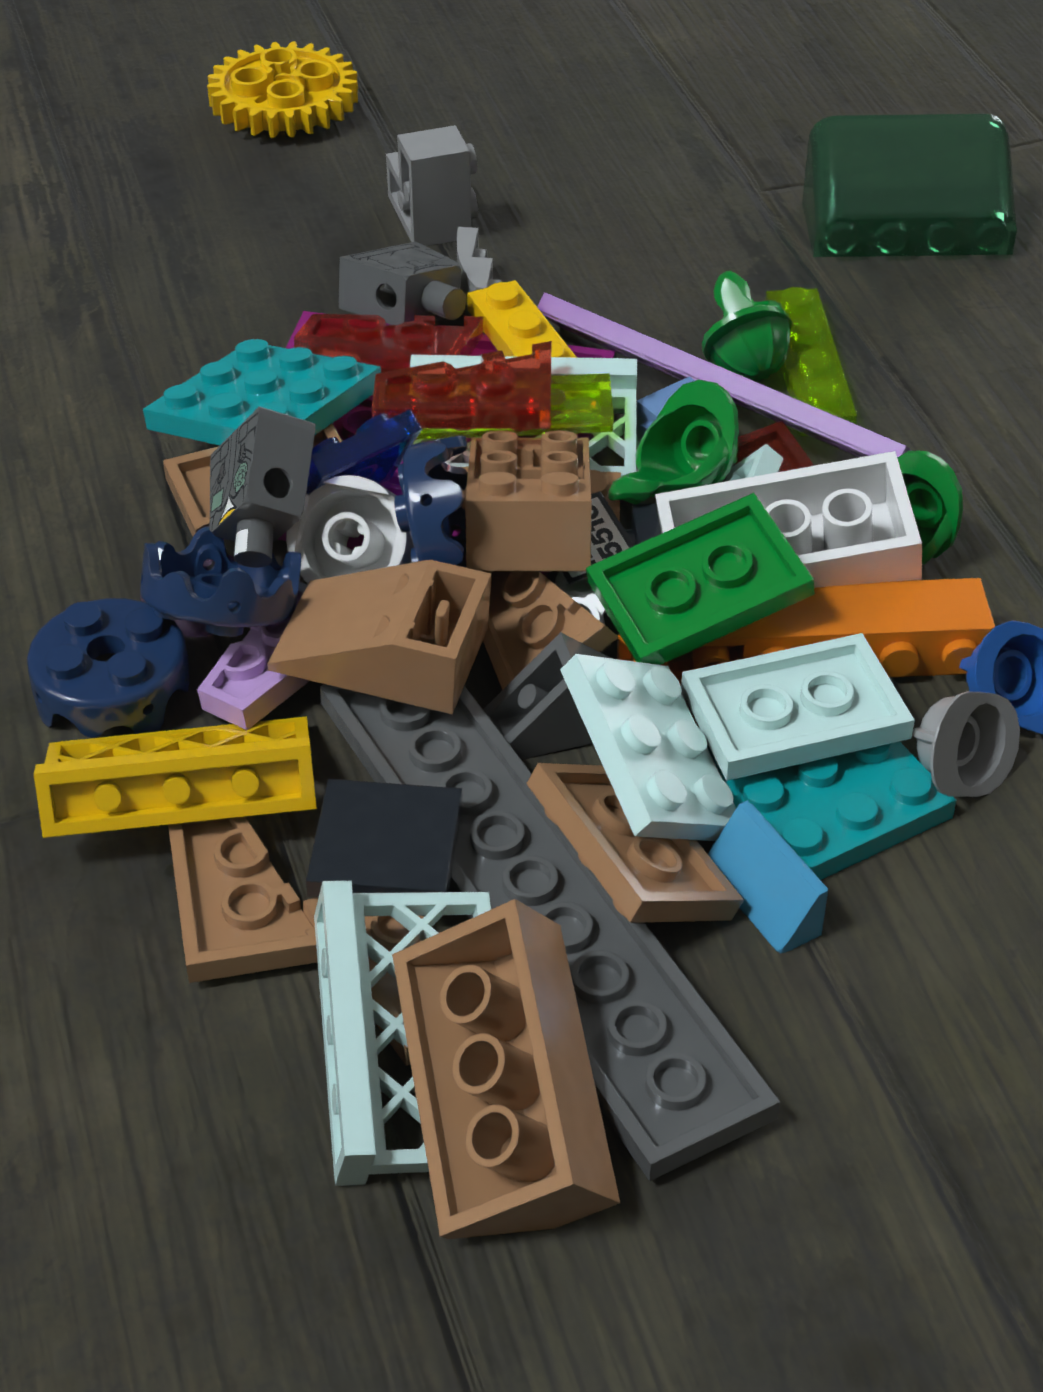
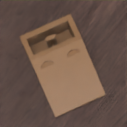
M504 430L486 432L482 435V438H471L465 499L466 568L478 571H586V567L591 566L592 499L589 439L577 438V435L573 432L560 430L546 432L542 434L541 438H518L516 433Z
M425 560L311 580L268 662V671L453 715L488 629L491 573L434 560Z

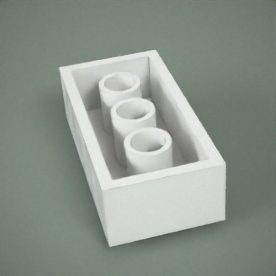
M895 451L655 494L662 534L751 493H755L814 578V588L922 580V542Z

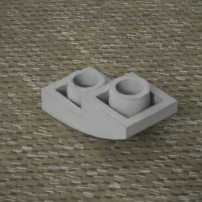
M458 227L457 262L461 267L460 289L466 295L464 313L476 331H483L468 312L467 293L487 288L494 283L502 282V280L493 279V258H488L487 249H479L478 228Z

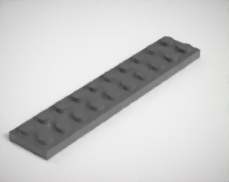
M325 684L320 686L321 705L374 782L462 788L463 805L449 887L450 892H489L491 909L516 899L561 926L600 1110L649 1182L778 1119L779 1099L647 925L638 922L630 923L626 917L617 911L613 905V899L592 871L582 864L578 858V852L560 828L546 816L544 807L526 783L531 776L530 771L465 686L453 715ZM467 915V917L471 919L473 915Z

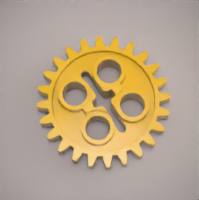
M295 41L289 43L287 47H280L277 42H272L269 49L254 45V52L252 53L238 50V59L224 57V65H215L213 67L214 74L208 75V98L213 115L221 116L222 124L234 122L235 131L251 127V135L256 136L263 130L269 131L270 138L276 137L279 131H286L289 137H294L296 130L303 129L308 134H313V126L315 125L328 129L330 128V119L343 121L344 112H353V103L358 102L357 71H353L352 62H344L343 54L331 56L330 48L328 47L314 51V44L312 43L304 48H297Z

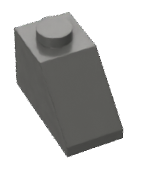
M560 632L483 711L521 760L590 744L592 740L560 669L575 654L604 658L610 657Z

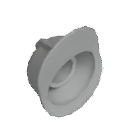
M967 691L956 696L940 699L933 704L923 717L920 727L913 729L912 736L917 739L919 760L931 773L932 782L939 793L949 797H978L990 794L999 787L1012 769L1019 749L1020 726L1017 712L1008 699L993 693Z

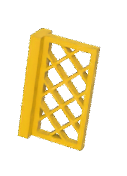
M307 716L258 721L248 730L234 724L50 742L45 763L36 764L34 770L43 838L317 809Z

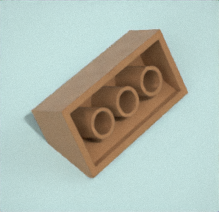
M513 899L392 954L440 1237L457 1239L555 1229L620 1204L561 926L520 901Z

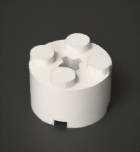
M347 475L333 477L324 481L323 483L325 484L316 488L309 495L306 494L304 511L300 520L287 531L288 552L301 553L300 574L307 583L316 579L412 563L411 548L414 545L411 532L402 533L396 518L394 498L397 495L367 478ZM360 534L364 535L361 547H355L354 550L347 548L349 537L355 538L359 537Z

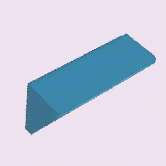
M748 800L740 803L708 855L744 899L739 907L777 952L786 953L821 936L828 888L753 804H750Z

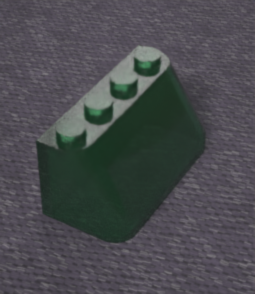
M992 114L837 115L823 118L817 122L809 134L802 197L813 257L1013 255L1017 226L1011 145L1004 122Z

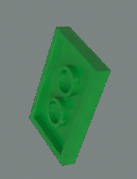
M751 493L586 567L588 583L636 662L657 665L664 664L815 595L814 578L755 493Z

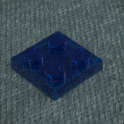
M409 409L390 419L385 413L379 414L362 424L357 429L356 435L342 442L337 437H331L313 447L306 494L309 495L312 491L325 485L324 481L337 476H359L372 480L377 484L391 479L399 464H401L406 449L413 445L422 431V427Z

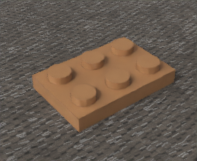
M538 763L526 783L544 807L546 816L560 828L578 852V858L582 864L592 871L613 899V905L617 911L626 917L630 923L732 920L744 899L697 840L635 837L606 771L601 765Z

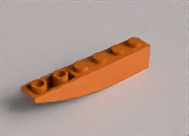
M981 578L893 581L815 587V595L661 665L668 666L681 685L682 672L863 633L888 677L967 674L966 671L959 668L960 661L971 656L973 650L995 627ZM618 634L617 659L636 662L624 640Z

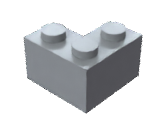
M456 125L397 135L398 152L386 154L388 197L411 242H418L424 246L457 241L458 227H471V218L477 217L478 214L477 199L471 187L470 175L477 172V159L473 145L465 143Z

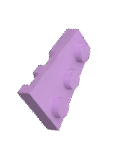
M299 582L297 604L307 587V584ZM291 617L280 623L251 627L243 641L229 645L197 689L202 710L248 730L310 681L268 671V662Z

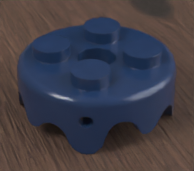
M454 436L413 444L406 449L403 464L398 466L399 482L403 495H398L394 498L395 513L401 532H411L414 545L411 548L412 563L434 560L466 568V562L463 561L466 555V515L462 504L464 502L463 491L467 487L468 472L464 468L445 463L452 456L461 454L468 449L465 436ZM456 528H461V533L458 536H453V531Z
M204 527L196 532L189 546L181 552H176L170 543L158 541L155 544L144 543L140 594L144 601L154 608V613L158 617L205 624L207 632L219 636H239L243 634L244 627L268 626L280 623L292 616L297 605L301 553H286L282 567L278 564L273 553L272 562L268 566L260 568L242 566L229 557L224 539L214 536L209 527ZM207 559L212 560L211 565L203 566Z
M106 598L88 602H77L70 605L65 611L50 619L37 632L30 644L27 656L32 693L43 723L49 727L58 722L60 715L69 719L78 728L80 733L90 738L97 737L105 730L115 726L130 727L136 734L158 732L164 723L166 705L171 695L175 691L186 693L189 688V661L182 630L175 620L156 616L154 608L150 607L146 602L132 599ZM115 653L109 661L94 660L100 655Z

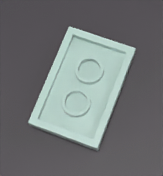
M863 633L682 672V693L701 731L704 733L726 781L912 738L915 720Z
M575 654L560 671L634 836L716 841L736 810L733 803V794L729 786L722 780L708 751L706 737L696 725L681 694V685L669 667Z

